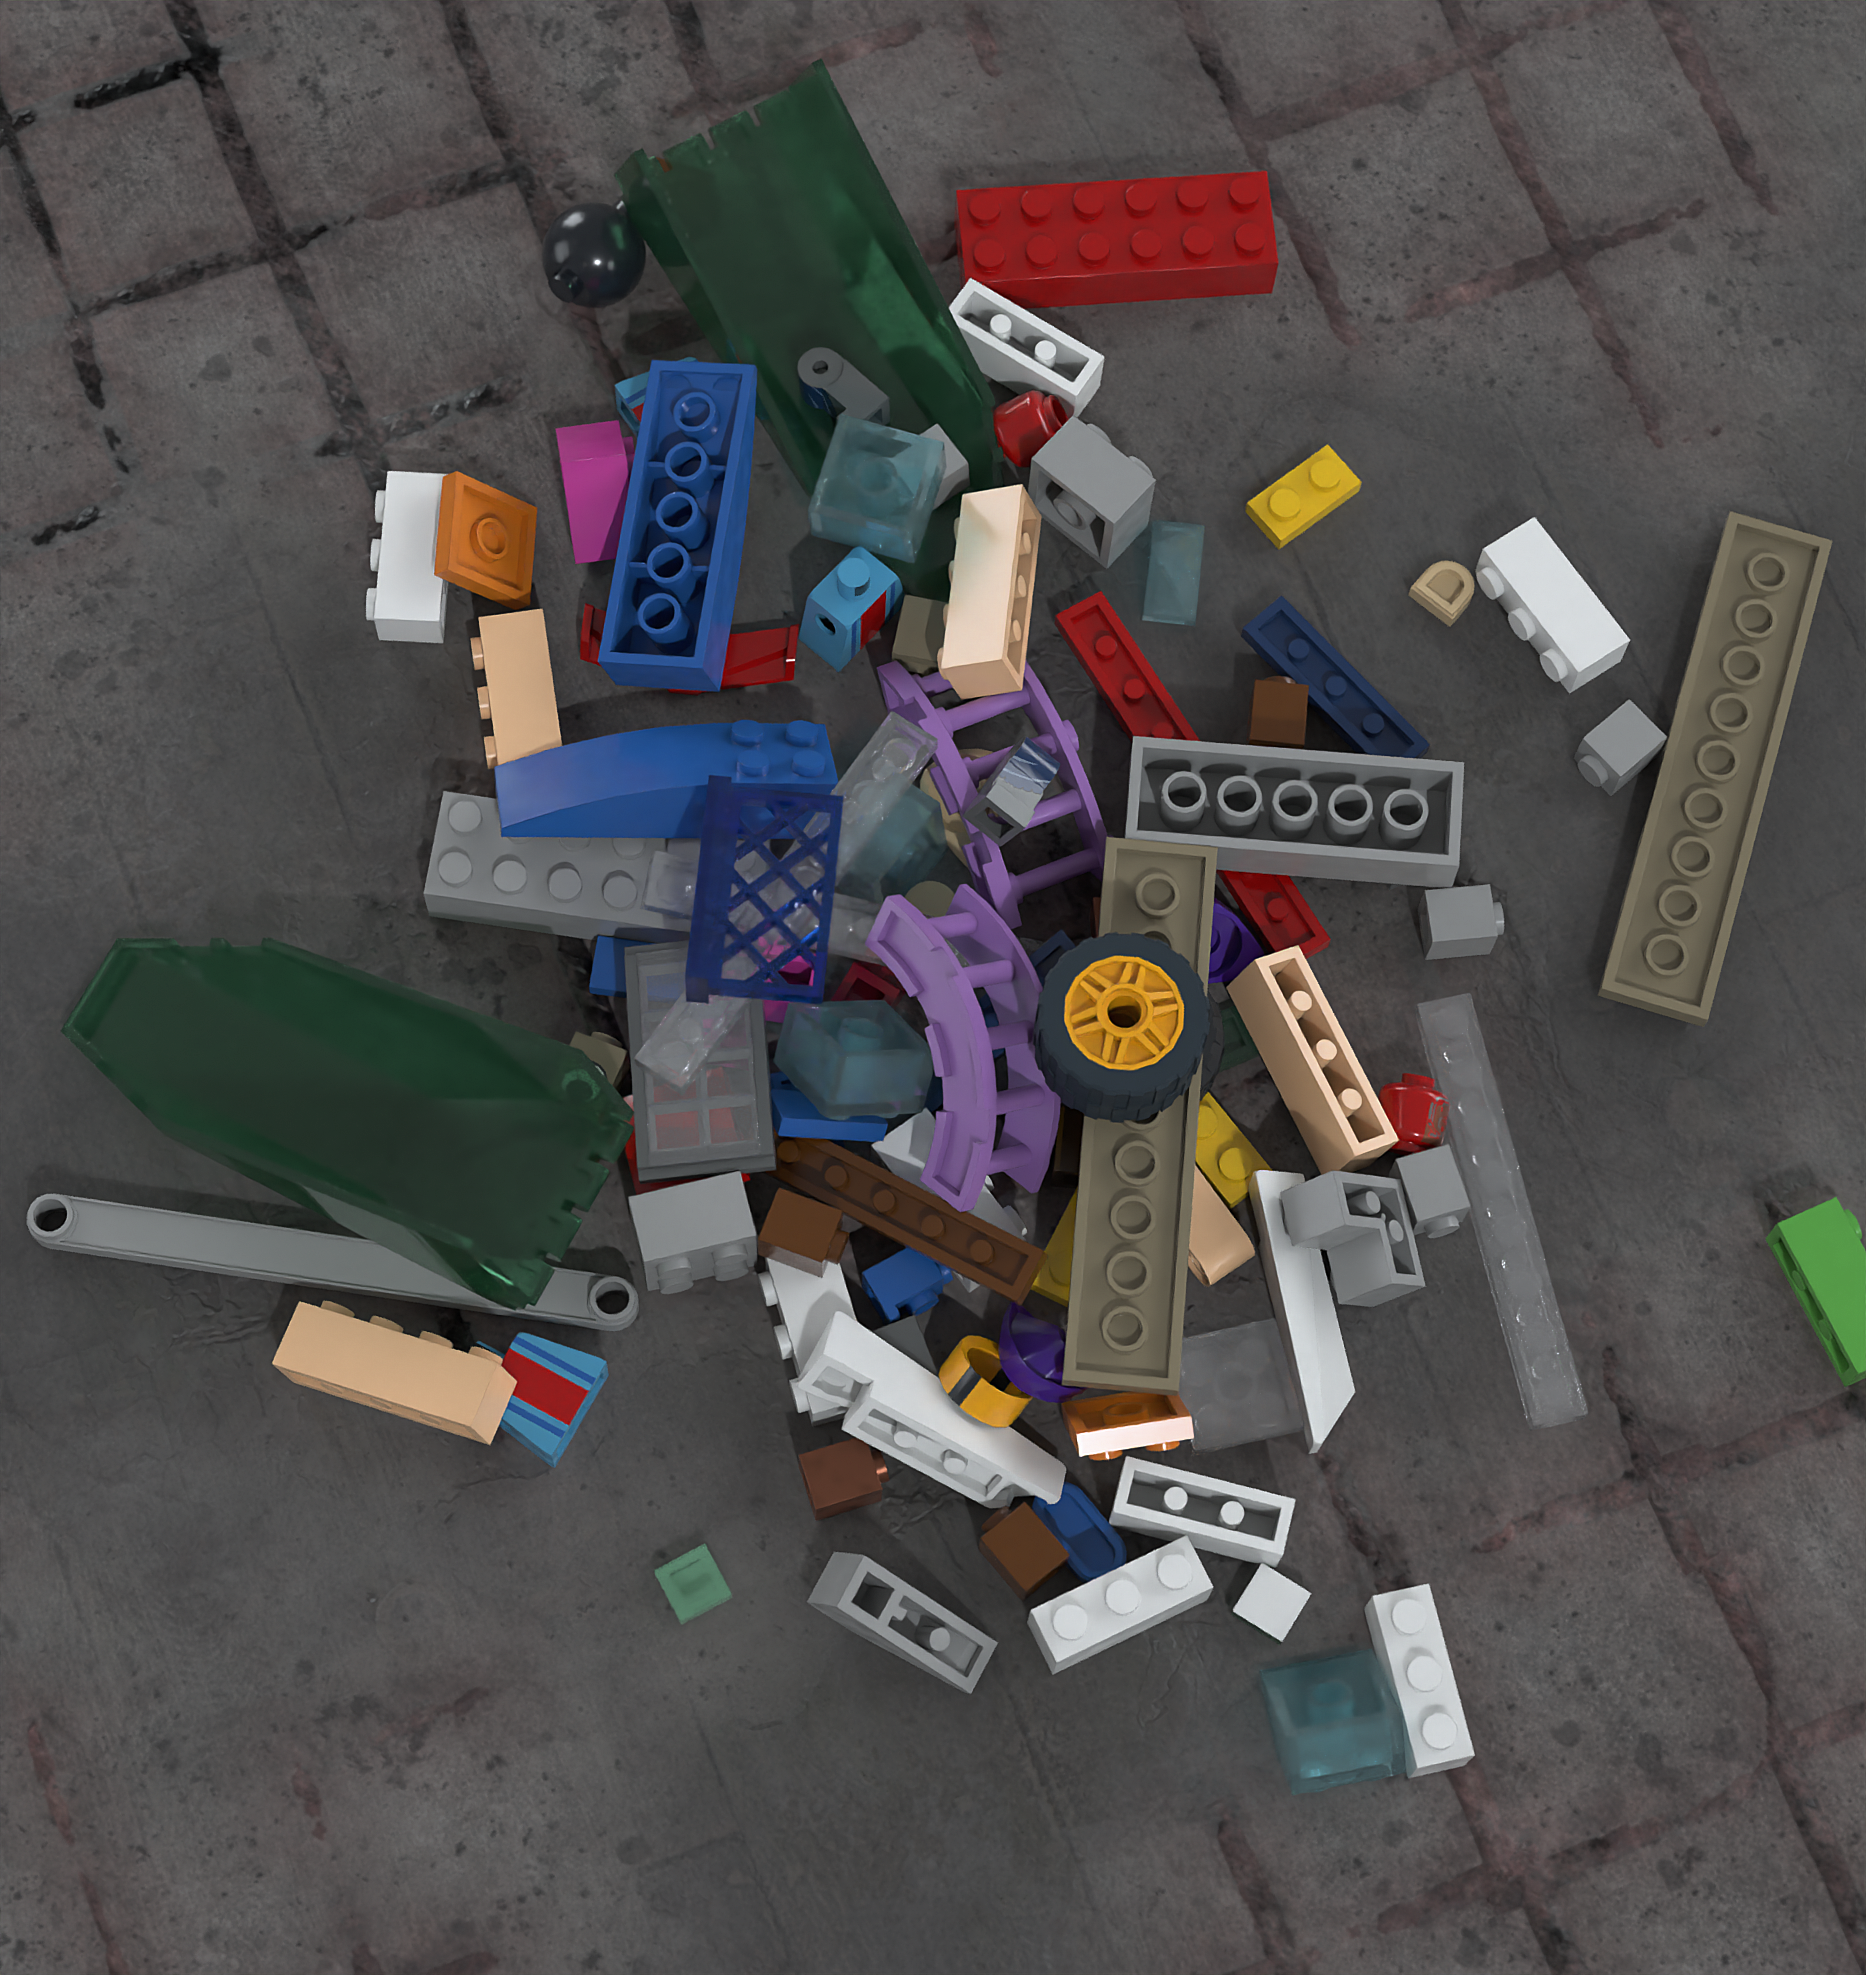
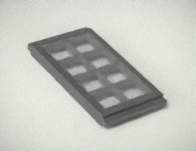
M758 933L624 947L636 1154L640 1184L714 1177L737 1171L743 1174L776 1170L762 963Z

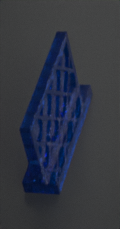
M709 775L685 971L686 1002L709 1004L710 995L823 1005L844 796L732 787V777ZM742 805L766 807L776 819L754 834L741 820ZM807 811L831 813L829 827L812 839L794 822ZM785 828L799 842L801 847L782 861H779L763 843ZM740 835L745 842L737 847L738 836ZM828 842L827 854L825 855L820 850V847ZM754 850L771 869L748 884L735 870V863ZM811 855L825 870L822 878L805 889L789 870ZM777 878H780L796 897L774 912L757 893ZM734 884L740 891L732 896ZM822 892L820 905L814 898ZM749 900L765 919L743 935L729 920V913ZM805 905L818 918L819 926L802 939H799L783 920ZM772 928H775L791 947L771 962H768L752 943ZM728 934L734 940V942L726 947V939ZM815 943H817L816 956L808 949ZM742 950L760 969L746 980L722 978L724 963ZM800 955L814 970L813 986L788 984L777 971Z

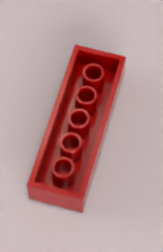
M1267 171L956 190L954 225L961 290L971 278L1023 309L1270 294L1273 291L1279 262Z

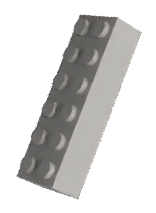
M1133 736L1124 838L1218 847L1216 870L1452 888L1460 860L1464 762Z
M443 791L424 897L428 914L432 917L596 941L598 936L659 944L758 933L759 935L771 866V839L501 837L497 799Z

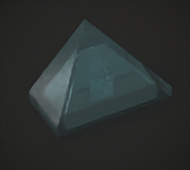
M1152 520L1142 620L1195 626L1205 525Z

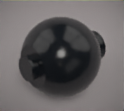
M616 201L612 206L600 202L581 203L562 212L548 228L542 245V264L548 279L549 288L553 294L564 302L587 308L608 307L629 296L639 284L646 266V245L642 235L647 230V224L642 214L633 205L625 201Z

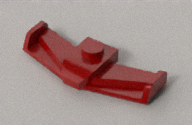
M585 603L581 630L580 660L601 666L598 663L606 611L597 609L594 605ZM793 624L785 628L730 634L720 690L794 680L799 624ZM667 689L670 693L696 696L700 695L702 692H707L698 690Z

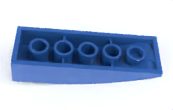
M665 360L651 361L598 663L616 685L720 692L738 587L749 498L757 386V368L755 365Z
M739 720L734 723L657 727L606 735L568 744L494 767L501 837L833 839L839 782L825 724H813L802 720L792 721L788 724Z

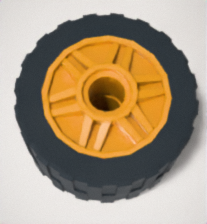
M1118 932L1104 933V936L1094 939L1091 937L1079 942V946L1071 951H1066L1059 958L1057 965L1050 969L1044 980L1043 990L1039 995L1033 1029V1045L1036 1050L1035 1061L1038 1070H1041L1045 1077L1044 1082L1052 1092H1055L1062 1099L1065 1105L1071 1109L1075 1108L1084 1113V1116L1095 1120L1100 1118L1110 1120L1112 1123H1124L1126 1120L1136 1119V1121L1150 1118L1151 1114L1164 1111L1173 1104V1101L1179 1095L1182 1096L1190 1086L1193 1074L1196 1075L1208 1038L1210 1005L1208 997L1205 996L1204 984L1199 974L1193 971L1189 965L1190 962L1181 953H1176L1169 948L1168 944L1158 939L1156 941L1144 937V934L1133 932L1131 934H1118Z

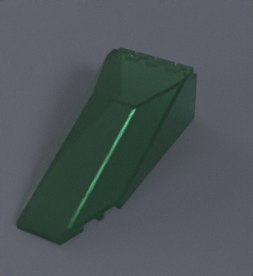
M822 59L811 63L792 82L788 90L786 89L753 106L761 125L756 127L748 111L744 110L708 128L709 136L715 146L714 149L710 150L703 135L698 133L662 151L664 160L670 170L665 173L658 159L655 156L648 158L643 148L630 155L616 171L614 177L623 192L620 198L634 225L721 362L752 364L756 366L755 415L806 495L857 545L865 548L900 578L903 591L907 595L948 603L951 590L948 568L950 561L955 558L956 550L954 521L957 517H960L962 494L1005 487L1001 462L1004 461L1003 448H998L994 432L992 406L995 405V400ZM823 347L838 353L889 397L890 422L854 454L838 441L836 420L824 409L813 408L806 404L801 397L797 366L802 355L810 349ZM938 423L968 462L970 486L920 519H917L907 505L899 508L888 494L884 486V481L887 479L885 457Z
M263 937L261 945L232 946L225 938H211L209 946H180L174 938H117L61 1029V1032L165 1136L457 1285L514 1311L518 1307L525 1309L527 1304L536 1306L555 1272L554 1268L543 1261L546 1257L559 1262L562 1260L583 1222L581 1218L571 1213V1211L575 1208L583 1212H589L610 1174L607 1168L598 1163L602 1159L615 1164L635 1129L628 1123L635 1112L583 1050L271 937Z

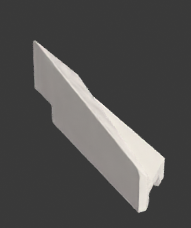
M1258 1170L1253 1172L1248 1186L1261 1240L1258 1247L1308 1453L1311 1454L1318 1452L1354 1395L1355 1388L1320 1249L1292 1246L1290 1235L1284 1224L1285 1212L1280 1192L1304 1183V1175Z
M836 1311L832 1315L798 1378L796 1387L849 1408L845 1414L842 1430L988 1508H1003L1006 1505L1009 1507L1013 1498L1017 1496L1036 1495L1046 1500L1048 1504H1056L1060 1500L1066 1474V1467L1062 1462L1011 1427H993L969 1415L950 1398L942 1387L940 1379L842 1311Z

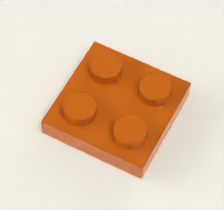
M458 471L443 476L434 575L513 610L529 606L538 508Z
M1125 1392L1061 1403L1064 1426L1079 1456L1088 1455L1092 1460L1117 1458L1123 1454V1449L1145 1446V1449L1149 1451L1170 1450L1179 1446V1440L1194 1438L1191 1414L1178 1394L1173 1396Z

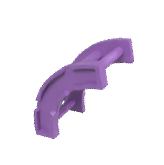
M897 660L877 667L889 717L903 731L916 751L923 748L928 750L937 766L930 769V777L948 815L960 813L971 843L962 846V850L976 893L987 901L1010 929L1022 925L1017 905L1023 903V896L1089 871L1102 882L1106 838L1113 836L1107 835L1089 781L1076 753L1079 750V741L1075 729L1069 720L1061 721L1045 689L1026 660L1022 691L985 696L947 711L943 707L934 709L928 699L954 689L948 680L942 678L940 671L920 678L918 674L911 676ZM1022 706L1039 735L1030 740L1061 764L1057 774L1065 791L1039 801L1033 810L1035 814L1022 831L1073 812L1085 850L1015 876L1012 872L1007 873L999 845L962 817L978 795L976 788H979V781L991 776L1013 746L971 760L969 757L961 758L952 738L953 731ZM993 813L987 815L995 823H1007L1001 816L996 817Z
M967 884L959 885L945 916L929 919L901 894L887 896L865 945L891 969L905 988L909 997L917 996L930 1024L924 1030L932 1054L935 1076L942 1077L943 1110L936 1111L933 1141L920 1181L959 1212L974 1209L987 1175L1004 1171L1030 1193L1038 1192L1048 1169L1056 1141L1061 1098L1044 1082L1045 1077L1042 1071L1038 1070L1035 1061L1036 1050L1033 1045V1029L1039 995L1043 988L1033 965L1005 921L987 901ZM944 939L953 944L970 966L962 967L957 957ZM974 988H985L996 1012L999 1026L986 1028L982 1010L973 991ZM1005 1048L1008 1066V1090L997 1092L992 1050ZM1006 1113L998 1147L996 1150H993L996 1116Z

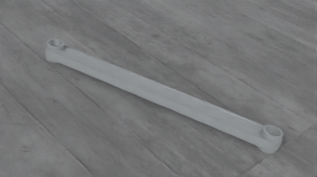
M45 1194L38 1197L30 1205L27 1213V1226L33 1238L41 1246L62 1251L605 1331H620L629 1327L636 1319L639 1311L638 1294L634 1286L626 1279L611 1275L60 1194ZM59 1211L67 1213V1219L59 1229L47 1232L41 1230L43 1219L48 1214ZM618 1293L626 1297L629 1302L622 1312L607 1314L598 1308L600 1300L608 1294Z

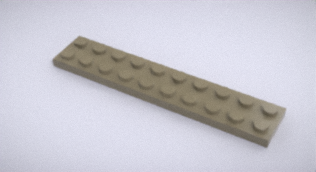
M1729 512L1725 520L1597 996L1702 1027L1708 1021L1832 540L1735 512Z
M1107 837L1101 889L1098 937L1104 936V933L1118 932V934H1131L1133 932L1144 934V937L1156 941L1158 939L1168 944L1169 948L1178 954L1181 953L1190 962L1189 965L1193 971L1199 974L1204 984L1203 990L1206 997L1218 847ZM1203 1054L1196 1075L1193 1074L1190 1086L1182 1096L1179 1095L1170 1107L1162 1112L1158 1111L1151 1114L1150 1118L1136 1121V1119L1126 1120L1124 1123H1112L1110 1120L1089 1118L1084 1116L1083 1113L1062 1385L1177 1396L1179 1392Z

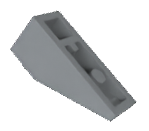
M834 1552L807 1601L808 1604L855 1634L969 1694L972 1693L997 1645L996 1641L865 1555Z

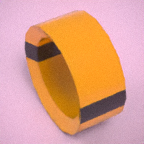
M968 1335L959 1342L940 1367L938 1377L942 1387L959 1407L980 1422L993 1427L1007 1428L1016 1420L1033 1397L1019 1390L1006 1376L1000 1363L999 1344L981 1336Z

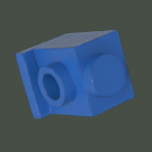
M909 1248L903 1249L862 1272V1288L884 1326L900 1321V1316L906 1312L909 1317L913 1315L916 1317L928 1311L939 1302L937 1295L943 1292V1286L953 1281L950 1269Z

